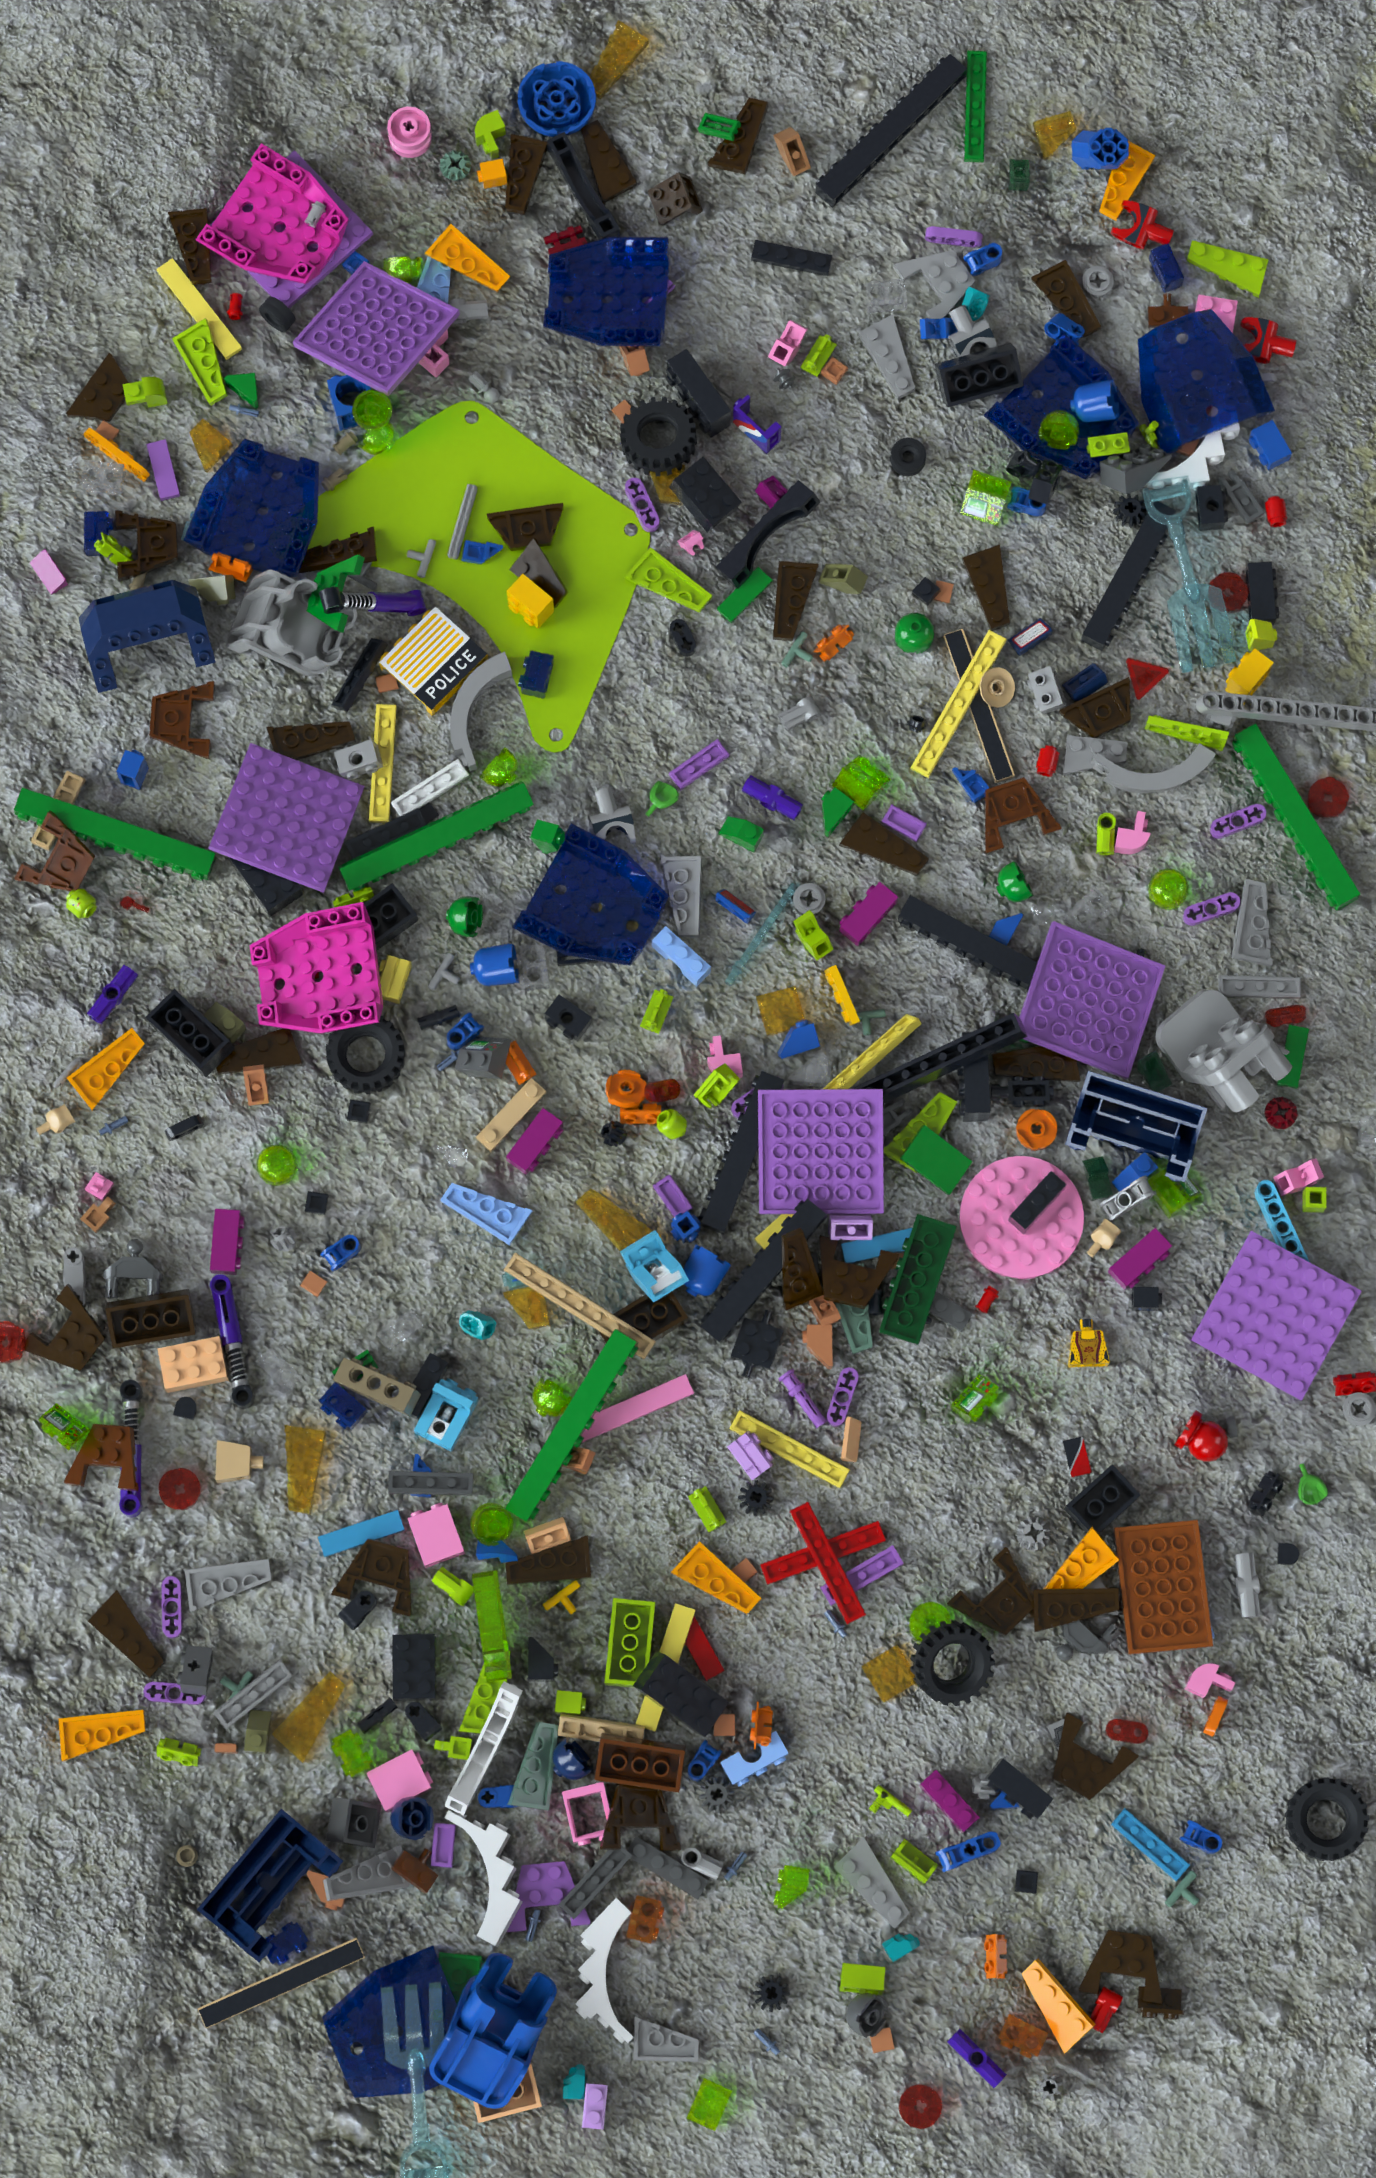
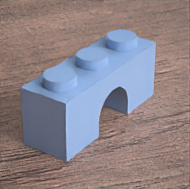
M666 926L652 940V947L666 960H672L681 969L682 974L696 987L711 973V966Z
M776 1731L771 1733V1742L768 1746H762L757 1743L761 1749V1757L758 1761L754 1763L746 1762L740 1753L737 1752L720 1762L732 1786L737 1784L740 1787L749 1782L748 1777L756 1774L758 1777L768 1771L767 1767L774 1763L777 1766L786 1761L785 1756L788 1755V1751Z

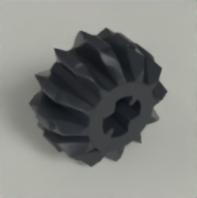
M1130 493L1127 494L1126 498L1121 495L1119 501L1114 503L1113 515H1117L1115 518L1116 522L1122 520V527L1128 523L1131 529L1133 523L1139 526L1141 520L1146 518L1144 513L1147 512V507L1143 506L1144 500L1138 501V494L1134 498H1131Z
M755 1480L754 1487H752L750 1482H747L748 1490L745 1488L740 1489L745 1495L738 1496V1500L744 1501L740 1504V1508L748 1506L745 1513L749 1514L752 1509L754 1510V1517L757 1516V1510H760L761 1514L764 1515L766 1512L763 1507L771 1509L772 1506L768 1502L774 1501V1497L767 1496L772 1492V1489L764 1491L766 1483L764 1482L761 1487H758V1480ZM752 1494L761 1496L759 1503L750 1500L752 1499Z
M770 1975V1982L768 1983L763 1976L761 1979L764 1986L760 1983L755 1984L757 1988L761 1989V1991H753V1995H761L760 1998L755 2000V2003L757 2004L763 2000L764 2003L761 2009L764 2010L766 2005L769 2004V2012H773V2004L776 2005L778 2010H781V2005L778 2002L781 2001L783 2004H787L788 2001L782 1998V1995L789 1996L790 1992H782V1989L786 1988L788 1984L785 1983L779 1986L778 1984L782 1978L779 1977L775 1983L773 1982L774 1975ZM771 1987L776 1989L775 1994H777V1997L775 1999L772 1997V2000L767 1998L768 1993L765 1992L767 1988L771 1990Z

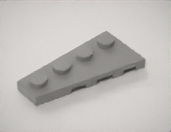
M893 314L860 331L858 336L897 400L914 392L915 385Z
M661 857L679 937H700L702 857Z
M1250 879L1244 880L1231 958L1271 967V940H1269L1266 883Z
M269 1559L186 1569L185 1577L190 1612L272 1580Z
M863 1837L833 1868L895 1929L907 1917L909 1911Z
M401 1845L332 1875L330 1878L324 1879L323 1883L327 1901L410 1887L407 1880L391 1869L402 1852Z

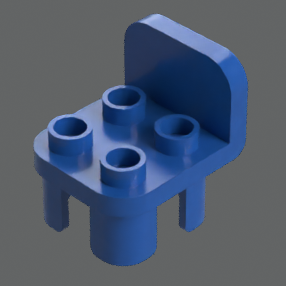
M501 1953L490 1954L478 1974L471 1977L460 1996L449 2029L434 2053L429 2066L430 2074L436 2082L492 2109L502 2108L507 2105L529 2068L540 2033L548 2020L545 2014L557 1994L555 1983L548 1976L540 1972H536L523 1993L503 1984V1980L513 1965V1959Z

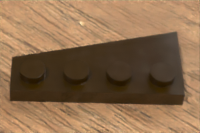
M753 98L747 100L736 117L737 121H740L741 126L737 128V134H734V141L724 139L719 144L715 155L708 161L709 167L746 175L769 106L767 101Z
M779 561L773 640L793 641L819 564Z
M350 721L329 722L318 725L304 724L303 726L266 727L274 752L295 760L356 742Z
M864 812L839 843V846L843 848H849L861 855L864 854L875 858L874 860L885 862L915 876L920 873L929 861L927 856Z
M1042 1046L992 1054L995 1076L1024 1078L1042 1076L1045 1080L1080 1082L1077 1060Z
M801 1227L781 1235L783 1307L785 1310L824 1295Z

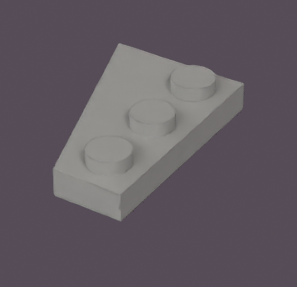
M1067 735L1063 776L1094 769L1090 762L1097 753L1116 765L1125 764L1128 742Z
M634 2016L633 2060L698 2062V2039Z

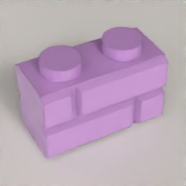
M829 1214L828 1234L830 1240H840V1238L842 1240H872L873 1220L870 1214Z
M747 1431L727 1446V1448L750 1479L754 1480L773 1465L772 1460L774 1458L767 1449L763 1450L759 1445L761 1440L756 1433L753 1432L751 1434Z
M586 2083L582 2128L604 2130L608 2085Z

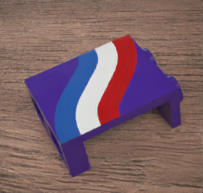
M748 394L743 399L739 398L734 403L733 423L766 454L770 452L781 441L782 426L774 422L764 432L747 416L750 412V396Z

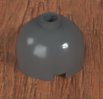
M871 1993L857 1995L847 2007L846 2020L849 2027L855 2033L865 2038L867 2036H876L886 2022V2019L883 2017L884 2012H888L887 2002L883 1997Z

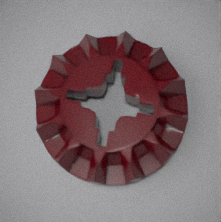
M1283 1096L1274 1097L1270 1100L1264 1111L1266 1121L1276 1129L1291 1127L1298 1116L1296 1105L1291 1099L1284 1098ZM1278 1106L1282 1110L1288 1109V1111L1284 1114L1285 1120L1284 1117L1282 1118L1281 1115L1274 1116L1278 1112Z

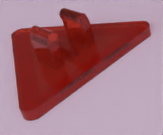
M1132 658L1126 659L1137 700L1144 697L1169 673L1168 668Z

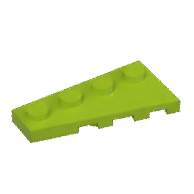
M1192 240L1187 262L1207 272H1212L1218 275L1220 279L1228 280L1236 284V287L1242 290L1245 289L1253 293V296L1259 298L1269 259Z
M651 547L625 576L626 580L699 613L712 599V595Z
M1158 715L1148 716L1145 726L1146 730L1195 744L1200 743L1205 747L1223 751L1229 735L1227 731L1168 720Z

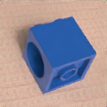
M336 375L327 380L329 395L340 431L378 421L376 405L370 386L349 375ZM349 392H358L365 396L359 404L353 406L344 405L340 402L341 397Z

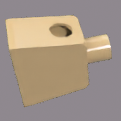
M217 1440L215 1478L217 1483L251 1478V1469L264 1468V1456H252L251 1446Z

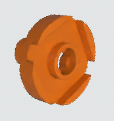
M620 1070L617 1074L611 1075L607 1079L605 1092L608 1102L622 1108H638L646 1097L647 1083L635 1071ZM628 1086L630 1091H623L622 1089Z
M1029 1109L1018 1119L1016 1126L1017 1138L1023 1146L1033 1151L1045 1149L1055 1140L1057 1122L1053 1115L1046 1110ZM1032 1125H1035V1126H1039V1125H1040V1126L1042 1127V1128L1040 1129V1132H1041V1133H1040V1134H1038V1133H1035V1134H1034V1133L1032 1132V1130H1033Z

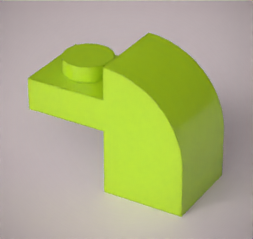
M498 110L485 114L477 121L475 140L477 146L482 144L485 154H489L492 160L498 158L499 150L494 139L506 135V130Z
M141 377L142 381L123 384L127 406L147 402L148 408L168 404L163 380L158 377Z
M810 910L793 921L796 927V934L816 960L834 950L828 936L819 927L814 914Z

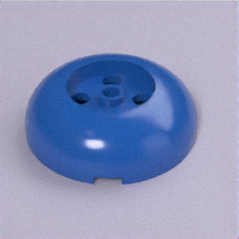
M556 61V63L540 64L527 73L519 86L518 107L521 116L533 130L545 136L554 137L563 132L569 136L578 132L589 122L595 110L596 93L592 80L581 68L568 62ZM573 98L574 100H572L571 104H568L567 99ZM545 102L548 106L545 107L544 105H540V103ZM557 113L563 114L562 117H556L555 115Z

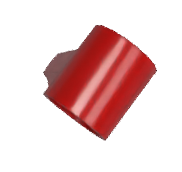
M1105 1986L1102 1988L1095 2002L1096 2006L1090 2016L1091 2020L1096 2024L1092 2029L1100 2033L1105 2031L1112 2014H1115L1123 1996Z

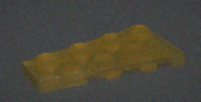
M619 20L615 25L616 28L613 34L608 39L605 50L600 55L598 64L595 65L589 76L593 82L596 97L600 100L649 44V40Z
M589 1189L575 1202L619 1252L653 1231L593 1189Z
M284 1425L286 1433L285 1448L287 1452L288 1509L290 1512L311 1515L326 1432Z
M331 1671L325 1675L272 1733L302 1763L346 1686Z

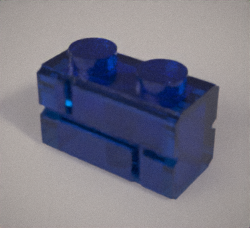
M1165 244L1152 249L1149 261L1159 283H1161L1163 292L1166 293L1180 288L1183 284L1184 276L1170 245Z
M107 511L84 512V552L86 556H103L96 551L94 544L97 540H102L101 532L109 536L110 530H114V520L110 518Z
M530 651L529 656H525L523 668H526L525 674L520 675L518 683L522 694L545 698L554 665L553 655Z

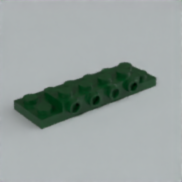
M917 1214L910 1237L905 1238L903 1243L904 1256L903 1258L899 1257L896 1269L899 1270L897 1277H893L890 1283L891 1295L890 1297L886 1296L883 1308L886 1311L879 1333L919 1346L957 1226Z

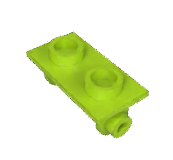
M827 334L825 336L819 335L800 368L818 377L837 344L831 341L832 337Z
M1127 432L1088 438L1089 445H1087V451L1090 453V457L1130 452Z
M101 532L102 540H97L94 544L97 552L106 558L113 553L109 560L117 565V562L134 561L133 553L128 547H122L112 535L107 536Z
M365 886L358 891H352L354 895L352 898H350L349 893L336 897V900L332 901L334 908L360 902L365 903L374 897L371 887L366 888Z
M660 989V991L654 990L640 1027L659 1034L674 997L668 995V992Z
M706 1486L695 1490L693 1494L688 1496L708 1533L727 1523Z
M167 1737L164 1739L160 1738L159 1745H157V1757L165 1761H177L185 1766L193 1765L198 1767V1757L201 1755L202 1748H198V1745L184 1742L182 1749L178 1748L180 1741Z

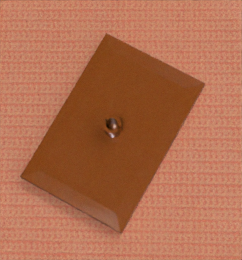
M1198 1520L1114 1528L1116 1555L1119 1558L1117 1563L1128 1655L1213 1647Z

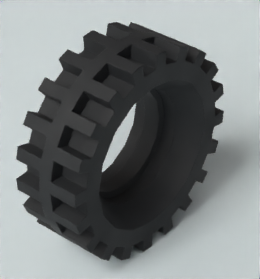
M651 397V402L645 403L644 400L639 401L640 407L632 406L630 408L631 414L625 413L623 417L624 424L621 423L620 425L623 455H626L627 462L629 464L633 463L634 469L637 471L640 468L644 469L645 475H649L650 471L655 472L656 476H661V472L664 471L667 472V475H671L674 468L680 471L683 462L688 464L691 461L690 455L695 454V445H697L696 427L692 414L687 413V408L684 405L681 408L678 407V401L676 400L668 403L666 397H662V401H656L655 397ZM654 421H665L675 427L677 436L669 446L654 449L642 443L640 439L642 428Z
M381 1016L379 1023L334 1031L328 1036L329 1041L326 1044L327 1063L334 1079L337 1082L339 1081L345 1089H352L354 1093H359L360 1091L371 1094V1091L376 1090L381 1092L383 1087L387 1085L390 1087L392 1081L395 1078H399L401 1068H404L405 1049L400 1032L393 1026L390 1020L386 1021ZM363 1036L379 1040L385 1050V1058L382 1064L371 1072L355 1070L347 1060V1050L350 1044Z
M951 1620V1624L941 1621L938 1628L933 1625L930 1626L931 1632L927 1636L924 1633L920 1635L923 1640L920 1645L914 1644L913 1648L917 1651L915 1655L910 1656V1660L914 1662V1666L910 1667L911 1672L915 1675L914 1681L929 1697L936 1702L940 1701L943 1705L948 1706V1703H952L954 1706H960V1701L962 1700L970 1703V1697L972 1695L977 1697L982 1695L979 1690L982 1686L987 1688L989 1686L986 1682L987 1678L994 1675V1672L990 1670L991 1666L995 1665V1660L991 1658V1655L994 1654L993 1649L988 1645V1640L967 1623L963 1622L960 1624L956 1620ZM950 1644L964 1646L968 1652L969 1659L963 1673L951 1680L939 1678L934 1671V1661L939 1651Z
M1329 1777L1315 1779L1296 1790L1293 1797L1289 1800L1288 1808L1285 1812V1828L1289 1832L1290 1841L1295 1843L1299 1851L1307 1854V1857L1316 1858L1319 1861H1333L1353 1853L1363 1843L1364 1836L1368 1833L1369 1828H1367L1370 1820L1366 1810L1367 1804L1361 1799L1362 1795L1360 1792H1356L1351 1784H1346L1341 1779H1330ZM1320 1800L1336 1802L1343 1809L1346 1816V1825L1343 1832L1331 1840L1316 1837L1310 1831L1307 1824L1309 1808Z

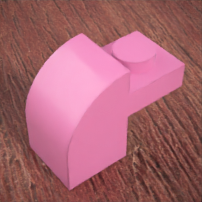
M789 320L781 337L776 339L768 357L783 366H788L801 347L800 344L808 329Z
M1137 811L1134 830L1118 827L1114 845L1115 853L1136 854L1146 846L1150 837V833L1143 832L1147 830L1148 819H1145L1146 812Z
M721 1035L713 1036V1043H709L710 1055H714V1057H707L710 1071L713 1072L716 1068L726 1063L739 1078H742L743 1071L740 1053L723 1055Z
M1317 1158L1299 1167L1285 1170L1273 1178L1280 1195L1285 1196L1301 1191L1305 1187L1315 1185L1318 1180L1324 1178Z
M1204 1664L1190 1675L1184 1689L1204 1698L1211 1684L1230 1692L1235 1682L1231 1681L1232 1677L1225 1673H1216L1219 1665Z

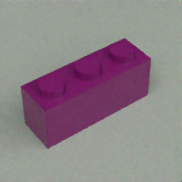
M881 882L876 886L873 884L867 890L865 899L863 901L859 899L852 909L854 911L850 916L846 914L839 922L841 925L839 932L857 947L898 902V896Z
M542 1108L507 1154L506 1161L526 1175L529 1171L533 1172L539 1164L537 1160L540 1156H545L551 1149L550 1143L553 1139L557 1140L563 1133V1122Z
M215 1209L210 1271L212 1274L237 1275V1269H241V1257H238V1252L243 1247V1237H240V1229H244L245 1216H242L240 1210Z
M1154 1228L1109 1268L1108 1273L1124 1290L1127 1287L1132 1289L1140 1282L1139 1277L1143 1273L1148 1275L1155 1268L1153 1264L1159 1259L1161 1262L1164 1261L1171 1254L1169 1250L1172 1245Z
M937 1770L919 1785L962 1834L980 1818Z

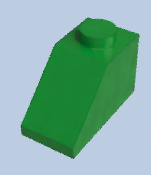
M836 787L832 791L828 790L821 799L823 801L822 815L826 837L832 834L854 806V801Z
M728 816L718 835L754 853L764 836V829L748 820Z
M537 819L530 838L542 853L547 854L558 851L560 845L564 842L565 832L559 825Z

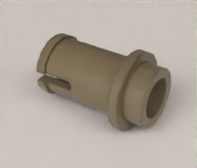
M352 431L346 432L342 439L332 445L340 456L352 445H356L358 441Z
M339 468L330 476L323 478L321 484L327 492L333 491L336 485L347 479V475L342 474L344 473L343 469Z
M147 573L133 577V581L129 585L130 590L144 587Z

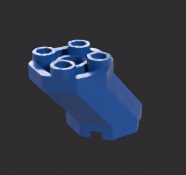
M1117 129L1082 130L1071 143L1072 160L1083 170H1089V168L1118 169L1129 156L1128 139Z

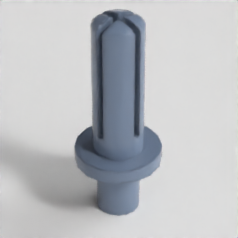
M240 403L238 406L230 404L229 410L235 411L236 415L241 413L253 417L259 416L258 410L242 407Z
M459 1050L455 1053L451 1051L452 1054L439 1063L437 1069L442 1071L457 1060Z
M123 1116L110 1124L105 1123V1127L98 1131L101 1136L107 1132L112 1134V1130L128 1123V1119L126 1116Z
M827 1610L824 1615L835 1628L834 1633H839L842 1638L846 1637L848 1634L843 1629L845 1625H841L831 1610Z
M741 1852L731 1867L726 1868L728 1870L724 1876L726 1880L729 1881L733 1875L737 1876L738 1873L736 1871L746 1859V1853Z
M534 1909L533 1916L528 1918L531 1921L525 1939L529 1942L533 1941L537 1924L541 1922V1919H538L540 1915V1910Z
M757 2028L754 2031V2035L767 2047L766 2051L771 2050L775 2055H778L780 2050L775 2046L777 2042H772Z

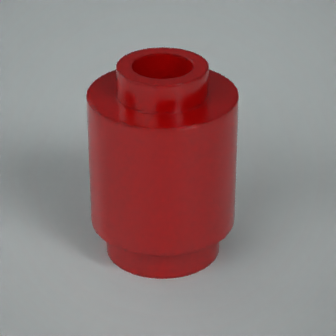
M1280 496L1268 498V501L1265 502L1268 523H1270L1271 527L1284 526L1287 520L1285 500L1280 498Z
M1046 745L1045 748L1040 749L1036 764L1037 774L1046 777L1053 776V773L1056 772L1060 755L1056 751L1057 748Z

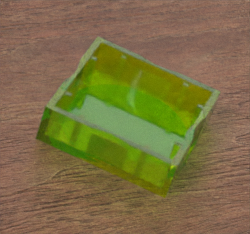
M497 1570L472 1574L486 1680L491 1682L511 1679L509 1648Z

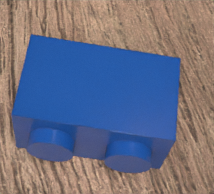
M1273 420L1251 431L1249 443L1253 449L1257 450L1261 464L1263 466L1266 465L1268 470L1290 460L1292 452Z
M125 750L116 772L121 784L140 790L149 767L141 752Z

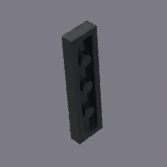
M755 240L751 261L828 276L832 255Z
M375 638L370 639L331 705L335 709L348 712L353 706L354 700L364 688L366 680L373 673L375 665L388 646L385 641Z
M416 808L344 842L352 859L419 829L425 826L426 823L419 808Z

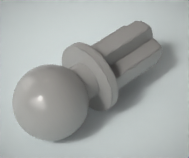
M477 371L473 372L469 376V380L479 390L478 393L483 391L484 399L488 403L497 402L500 397L499 391L494 387H489L488 385L491 382H487Z

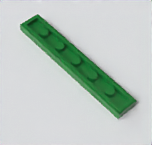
M967 50L964 162L984 163L987 51Z

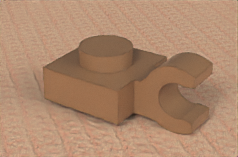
M107 1197L99 1207L93 1204L80 1220L97 1233L110 1219L106 1213L116 1203Z

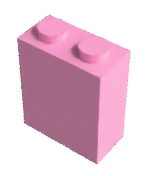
M435 1504L431 1506V1510L424 1513L423 1510L413 1512L411 1517L407 1518L425 1568L465 1554L447 1504Z
M410 1750L366 1772L385 1812L392 1810L394 1805L402 1798L418 1797L432 1789L430 1784L434 1782L428 1771L423 1772L420 1765L424 1764L419 1752L414 1753L413 1750Z

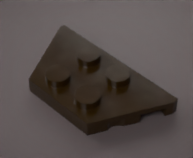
M108 353L66 412L67 417H85L88 420L99 419L100 421L110 422L125 401L123 384L129 382L112 354Z
M563 503L487 513V519L511 551L526 549L533 538L537 539L540 547L551 546L564 506Z
M1129 677L1062 708L1059 710V713L1092 738H1097L1123 726L1131 720Z

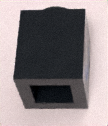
M1133 1287L1132 1311H1157L1159 1305H1162V1293H1159V1287Z

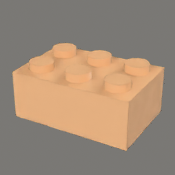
M220 1336L157 1348L164 1387L167 1393L229 1381Z
M532 2063L529 2065L523 2080L510 2101L504 2107L492 2109L473 2101L478 2123L542 2107Z

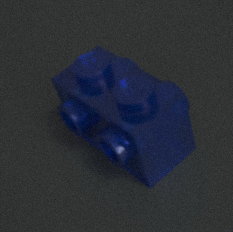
M336 1382L319 1399V1403L322 1405L320 1409L328 1416L331 1414L337 1418L335 1422L344 1430L349 1428L352 1431L368 1412L361 1403Z
M291 1921L281 1928L283 1932L277 1936L273 1933L265 1938L273 1945L267 1955L272 1965L278 1964L281 1966L290 1960L289 1955L295 1951L299 1954L308 1948L307 1943L310 1940L298 1922L293 1924Z

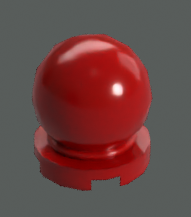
M1196 1410L1185 1425L1189 1429H1184L1174 1445L1180 1449L1184 1445L1188 1446L1190 1453L1196 1459L1203 1462L1216 1461L1227 1450L1228 1437L1226 1431L1215 1422L1203 1421L1201 1419L1203 1414Z

